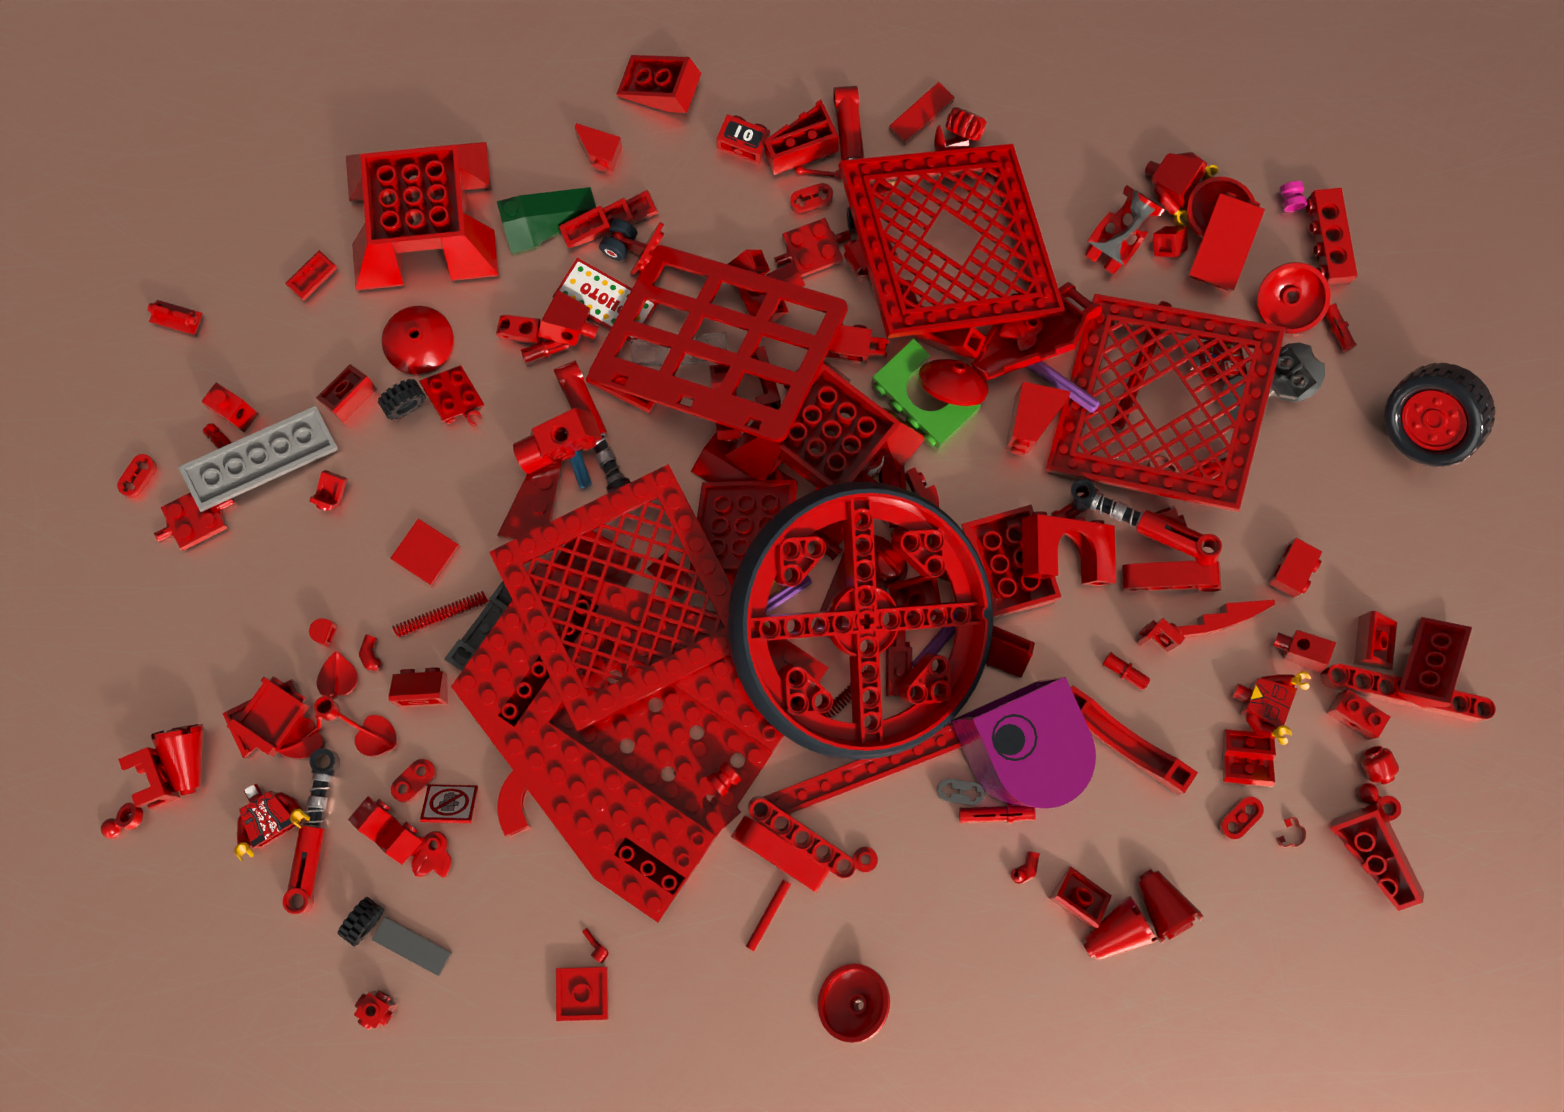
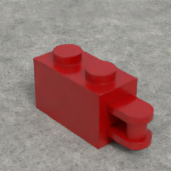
M842 323L825 358L865 364L868 357L884 359L887 358L885 350L886 346L889 345V340L871 337L872 329H867L864 325L846 326ZM870 344L877 345L876 350L869 349Z

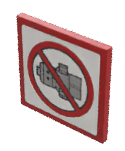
M428 784L420 822L472 823L478 785Z

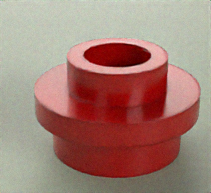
M861 847L853 855L856 869L861 872L872 871L878 863L876 852L869 847ZM862 855L870 857L868 864L865 865L861 862Z

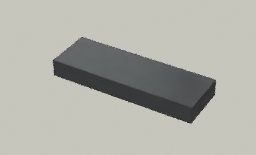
M387 917L383 918L372 938L374 942L437 976L441 975L452 954L449 950Z

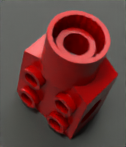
M573 408L532 428L530 436L513 444V451L520 467L527 474H530L558 459L564 461L573 458L575 452L581 449L584 451L595 447L597 445L596 442L603 438L592 412Z

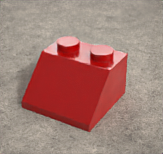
M438 667L425 668V672L415 673V669H402L400 674H393L389 702L398 707L448 704L447 674L444 671H440Z

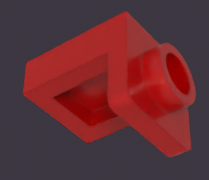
M327 470L322 471L316 494L310 497L309 502L316 504L318 509L330 511L341 504L348 478Z

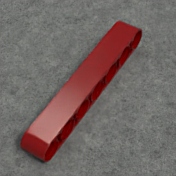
M1345 664L1329 666L1320 675L1322 683L1331 689L1340 691L1349 689L1357 695L1472 722L1490 719L1496 712V706L1491 699L1454 690L1449 707L1422 708L1398 695L1402 681L1401 677ZM1332 670H1334V671H1336V672L1338 673V675H1339V681H1338V682H1336V681H1334V680L1332 679V676H1331ZM1356 676L1363 680L1362 688L1356 684ZM1381 681L1387 686L1386 693L1380 689ZM1453 698L1459 703L1458 710L1453 707ZM1477 704L1483 709L1482 715L1477 712Z

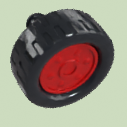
M1431 363L1409 373L1393 389L1384 409L1386 431L1395 447L1412 461L1430 467H1449L1471 457L1488 438L1495 421L1494 400L1487 386L1470 370L1449 363Z

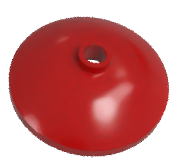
M1212 177L1199 183L1191 192L1186 205L1187 219L1194 232L1203 238L1216 204L1215 198L1218 194H1224V191L1236 194L1238 200L1244 202L1247 199L1255 201L1254 196L1245 185L1229 177Z
M1301 262L1286 263L1269 272L1260 284L1257 294L1258 310L1267 324L1286 327L1285 333H1301L1317 325L1325 316L1330 305V287L1324 275L1315 267ZM1289 292H1295L1294 298L1287 299Z
M411 306L398 311L386 323L382 333V349L387 360L397 370L409 375H426L438 370L447 362L454 347V334L450 323L439 311L427 306ZM414 332L419 333L417 338H411V335Z
M932 360L923 364L918 373V381L922 388L933 397L949 404L958 406L978 405L986 399L989 392L988 384L984 377L973 367L959 360Z
M862 964L841 966L826 978L820 989L818 997L820 1020L826 1031L840 1041L860 1043L872 1038L881 1030L889 1014L890 994L888 987L881 975L868 966ZM863 1001L864 1006L859 1010V1003Z

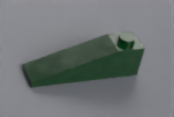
M591 187L519 195L497 201L512 255L536 249L548 238L560 234L559 226L596 208Z

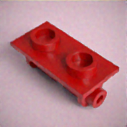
M160 300L149 303L147 309L151 313L150 323L192 335L196 334L203 315L202 312Z

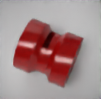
M724 762L719 767V773H712L706 778L722 797L729 792L731 784L737 785L742 780L727 762Z

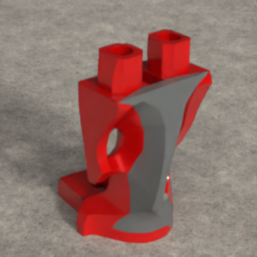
M1128 185L1123 190V194L1127 196L1124 205L1115 214L1109 212L1087 241L1090 243V246L1085 256L1096 262L1102 252H1104L1110 258L1103 268L1112 274L1122 265H1127L1147 236L1148 232L1146 230H1138L1144 220L1149 216L1158 217L1165 211L1156 202ZM1129 213L1132 215L1133 222L1127 226L1124 224L1123 218ZM1109 223L1114 224V230L1111 233L1105 230ZM1135 234L1137 236L1135 243L1128 245L1127 239Z

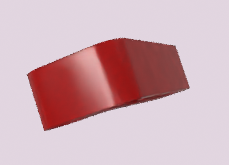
M1196 560L1122 565L1124 591L1199 589L1201 592H1217L1222 590L1219 561L1211 566L1201 565Z
M743 816L731 835V838L815 893H817L830 872L747 816Z

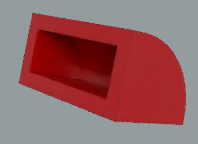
M993 626L992 641L986 663L1022 678L1033 655L1035 642Z

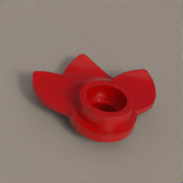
M1040 318L1007 322L1002 325L999 336L1017 339L1019 352H1024L1036 344L1037 335L1043 329V322Z
M432 831L425 835V837H419L422 842L411 854V856H414L412 860L414 875L422 877L434 870L442 878L446 877L452 864V858L447 852L448 841L446 836L439 831ZM432 840L437 842V849L431 846Z

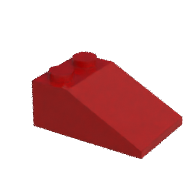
M631 55L616 95L620 98L665 112L687 113L701 72L690 57Z

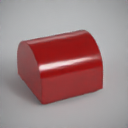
M320 618L313 621L310 625L309 635L313 641L328 648L338 626L331 620Z

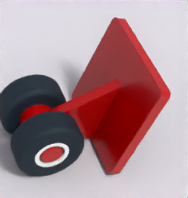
M613 219L609 227L612 237H603L599 244V249L608 257L618 261L624 260L628 250L638 255L639 257L630 272L634 276L638 270L643 271L653 256L652 252L664 235L661 231L664 224L660 222L650 235L648 241L642 243L635 241L638 232L633 225L622 219Z

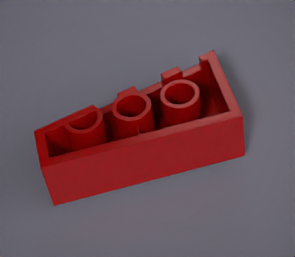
M1380 802L1332 820L1330 829L1343 841L1348 851L1353 853L1358 859L1362 868L1377 882V886L1398 911L1423 903L1424 891Z

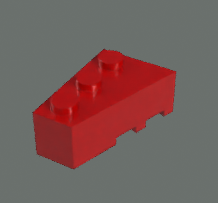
M821 99L808 112H802L798 115L799 118L790 125L786 124L764 140L765 156L774 175L839 152L838 133Z

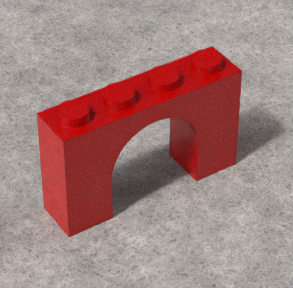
M1044 511L1032 512V516L1022 518L1023 577L1046 579L1058 576V545L1064 534L1070 537L1079 549L1081 557V584L1105 586L1116 583L1115 525L1105 524L1104 520L1088 522L1084 517L1068 519L1064 514L1048 516L1047 512Z

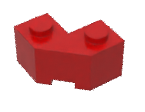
M367 796L350 816L349 822L359 832L374 841L385 854L403 865L422 842L415 834L418 830L407 821L402 823L388 810L391 807L379 798L375 801Z

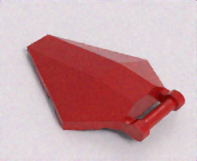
M1067 282L1059 288L1065 312L1060 316L1040 318L1043 322V329L1037 335V342L1031 349L1019 352L1017 339L999 336L1000 329L1004 323L993 324L986 335L978 358L971 365L986 380H990L1074 350L1087 322L1091 318H1097L1102 312V307L1097 303H1092L1079 293L1072 283ZM1066 298L1073 299L1076 303L1083 307L1084 310L1081 311Z

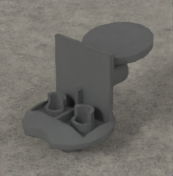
M1298 342L1281 347L1269 398L1275 396L1289 402H1298L1312 397L1319 390L1325 377V363L1320 362L1314 356L1310 345ZM1291 360L1290 366H1287V362ZM1237 376L1229 380L1231 385H1234L1243 378L1242 376ZM1245 384L1235 389L1241 399ZM1227 385L1223 387L1222 391L1228 388ZM1232 392L1220 398L1226 408L1237 402ZM1239 406L1229 412L1235 421Z

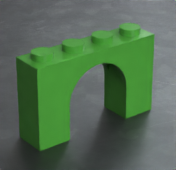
M913 339L872 377V389L878 396H884L889 401V406L895 413H901L910 426L924 435V441L928 446H934L939 450L978 413L981 405L958 406L948 404L936 411H926L915 406L908 397L906 386L908 381L920 370L921 366L929 361L930 354Z

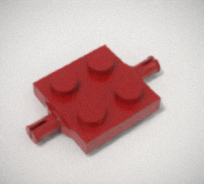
M825 217L782 233L786 253L774 257V262L777 267L793 262L801 277H805L842 263L843 256L839 249V243L851 240L849 230L835 235Z
M190 492L161 507L166 518L167 527L154 532L155 538L160 542L172 535L176 539L179 548L184 551L227 529L222 510L235 504V501L231 498L200 512Z

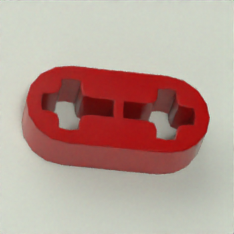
M819 183L797 190L791 195L790 208L797 214H804L826 207L832 202L833 189L826 183ZM819 191H822L824 194H827L826 199H822V197L819 196ZM797 198H801L804 201V206H800L797 203Z
M146 454L135 456L117 483L119 492L128 498L138 497L157 470L155 460ZM141 462L149 466L147 470L139 466ZM133 483V485L135 486L134 490H128V488L125 487L126 484Z

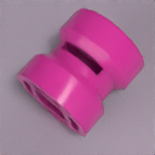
M1292 181L1280 186L1281 196L1284 197V211L1294 212L1307 206L1306 197L1302 193L1304 191L1302 181Z

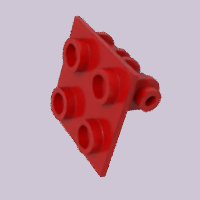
M461 365L419 381L430 402L441 417L442 422H446L447 425L455 421L454 417L485 405Z

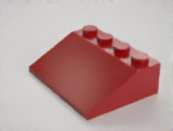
M1032 504L961 524L963 532L972 543L985 569L990 586L993 617L1055 603L1062 597L1055 576L1046 579L1023 577L1022 518L1032 516V512H1034Z

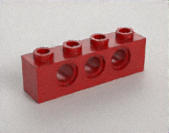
M1342 188L1314 190L1307 198V206L1305 208L1306 212L1310 214L1309 230L1310 234L1314 237L1313 253L1318 259L1317 269L1324 275L1329 286L1350 284L1358 274ZM1322 212L1326 213L1329 218L1324 217ZM1326 234L1332 236L1334 241L1329 240ZM1330 256L1336 258L1338 263L1333 262Z

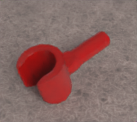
M476 410L461 414L467 418L468 424L473 427L477 426V424L470 420L471 416L476 415L482 419L481 414Z
M586 928L582 933L595 948L591 956L596 961L603 963L608 956V950L599 944Z

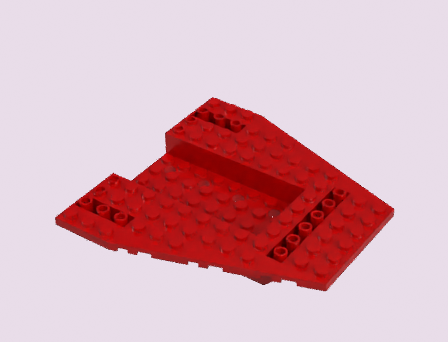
M538 563L532 574L544 578L548 566ZM552 567L548 579L561 583L565 570ZM569 572L565 585L578 589L582 576ZM586 577L582 590L595 594L599 581ZM530 578L539 594L542 581ZM603 581L593 612L640 627L650 594ZM547 583L542 596L555 600L559 587ZM563 589L559 601L572 605L576 592ZM580 594L576 607L589 611L593 598ZM653 599L649 612L662 615L666 603ZM513 600L451 685V688L592 877L657 923H659L671 903L686 884L784 737L753 705L740 682L731 654L577 731ZM541 600L550 616L553 603ZM670 604L666 617L679 621L683 608ZM558 605L553 618L566 622L570 609ZM688 605V606H691V607H694V608H697V609H700V610L702 609V608H700V607H696V606H693V605ZM707 609L705 610V611H707V612H710V613H713V614L718 615V614H717L716 612H714V611L707 610ZM687 610L683 623L696 626L700 614ZM574 611L570 623L583 627L587 614ZM704 615L700 628L713 632L717 619ZM591 616L587 629L600 633L604 620ZM647 616L644 629L657 632L660 619ZM608 621L604 634L617 638L621 625ZM664 621L660 634L673 638L677 625ZM721 621L717 631L724 628ZM552 622L561 638L565 626ZM762 625V632L767 634L770 628ZM681 626L677 639L690 643L694 630ZM569 627L564 640L577 644L582 631ZM625 627L621 640L634 644L638 631ZM642 632L638 645L651 649L655 636ZM698 632L695 643L710 635ZM585 633L581 646L594 649L598 636ZM602 638L598 651L611 655L615 642ZM658 638L655 651L668 655L672 642ZM787 639L767 640L770 656L778 674L783 666L794 665L805 669L816 681L820 682L829 668ZM676 643L672 654L686 648L687 646H683ZM563 644L572 661L576 648ZM619 644L615 657L628 660L632 647ZM636 649L632 662L645 666L649 653ZM579 650L576 663L589 666L593 653ZM653 654L650 665L664 658ZM596 655L592 668L605 672L610 659ZM613 661L609 673L618 671L623 677L627 664ZM630 666L627 677L642 669ZM575 667L583 683L587 670ZM795 671L789 675V681L793 683L797 679ZM591 672L586 685L600 689L604 676ZM607 678V681H606V684H605V687H604V688H606V687L612 685V684L608 681V678ZM586 689L589 696L596 693ZM796 696L790 701L792 709L798 704ZM656 698L662 701L663 707L660 711L653 712L649 709L648 705L652 699ZM699 726L704 730V735L701 739L694 740L690 737L689 732L692 727ZM628 739L634 742V750L631 753H623L621 751L620 745L624 740ZM734 754L744 756L745 763L742 767L736 768L731 764L730 759ZM724 762H727L742 780L737 785L731 784L729 792L722 797L706 778L712 773H719V767ZM667 767L673 768L676 772L675 778L672 781L663 780L661 777L663 769ZM712 795L716 797L717 805L715 808L706 809L703 806L702 800L705 796Z

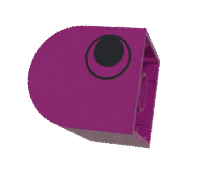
M1066 677L1038 680L951 720V724L978 783L989 795L1001 802L1035 808L1059 807L1077 798L1092 778L1096 763L1094 740Z

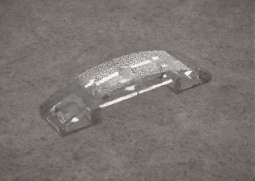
M726 332L702 334V337L693 339L727 350ZM641 339L630 340L632 362L639 365L662 366L670 351L669 348ZM685 354L680 365L706 362L707 360Z

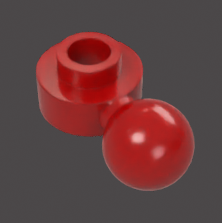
M1364 783L1359 787L1358 796L1363 802L1373 804L1380 802L1382 807L1384 804L1389 807V813H1385L1389 821L1395 820L1400 816L1401 804L1395 797L1379 796L1377 787L1371 783Z
M133 803L124 804L119 809L116 819L110 818L102 823V835L113 839L120 835L122 828L127 830L135 829L142 822V808L135 807Z

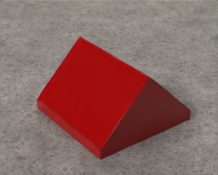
M349 364L316 399L344 423L377 388L368 376Z
M920 575L887 585L885 590L892 597L896 606L941 603L937 577ZM932 610L930 616L936 615L935 611ZM911 611L907 614L906 619L908 623H910L913 618Z
M1370 611L1359 616L1354 664L1393 670L1397 622L1377 611Z
M1070 866L1049 896V899L1089 928H1098L1112 895Z

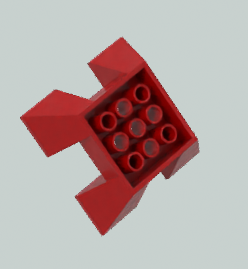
M487 142L346 156L349 201L364 200L365 223L352 243L356 291L404 286L403 252L443 249L451 281L499 276L495 230L467 215L464 190L491 188ZM437 196H443L441 199L435 200ZM414 198H419L416 202H411ZM395 200L392 204L387 205L389 201ZM415 221H421L417 225H412Z
M824 360L784 441L773 442L744 432L742 438H739L724 457L755 481L768 480L780 464L784 462L815 486L816 490L830 485L858 482V479L879 453L884 457V463L898 474L924 442V435L890 409L881 408L849 383L851 380ZM784 385V388L789 390L790 387ZM847 413L851 418H844L840 414ZM806 416H813L816 421H809ZM753 421L750 427L759 429L761 423ZM825 431H832L836 436H829ZM844 446H852L855 451H848ZM810 449H818L821 454H813ZM857 513L855 516V524H857L861 519L859 513ZM843 520L819 529L820 532L838 546L844 540Z

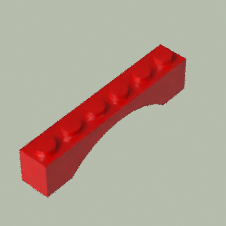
M1074 685L1070 687L1092 736L1175 794L1180 795L1187 791L1198 774L1197 771L1180 759L1159 749L1132 732L1106 712L1094 699Z

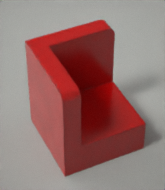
M1164 226L1153 233L1154 256L1177 257L1188 249L1187 227Z

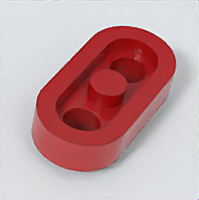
M426 759L414 761L392 783L391 794L393 798L400 802L413 800L435 778L436 768L434 764ZM420 767H425L426 773L423 776L418 775ZM405 784L407 786V792L401 794L399 792V788L401 785Z
M1255 797L1241 799L1221 819L1219 824L1221 834L1231 840L1243 837L1262 817L1264 813L1262 802ZM1247 805L1252 808L1251 814H1247L1245 811ZM1230 822L1235 825L1233 832L1228 829Z

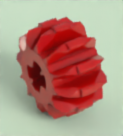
M954 107L948 114L945 126L955 134L977 141L983 135L987 122L983 117L965 109Z

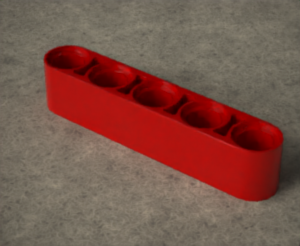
M756 796L749 801V814L758 823L836 876L848 878L854 874L856 864L846 852L765 797ZM759 802L766 804V811L761 815L753 812L754 806ZM778 817L787 818V824L782 829H777L774 826V822ZM799 831H806L808 833V838L803 843L795 841V836ZM819 846H828V853L825 856L818 857L816 855V850ZM842 859H847L849 861L848 868L844 871L837 870V863Z

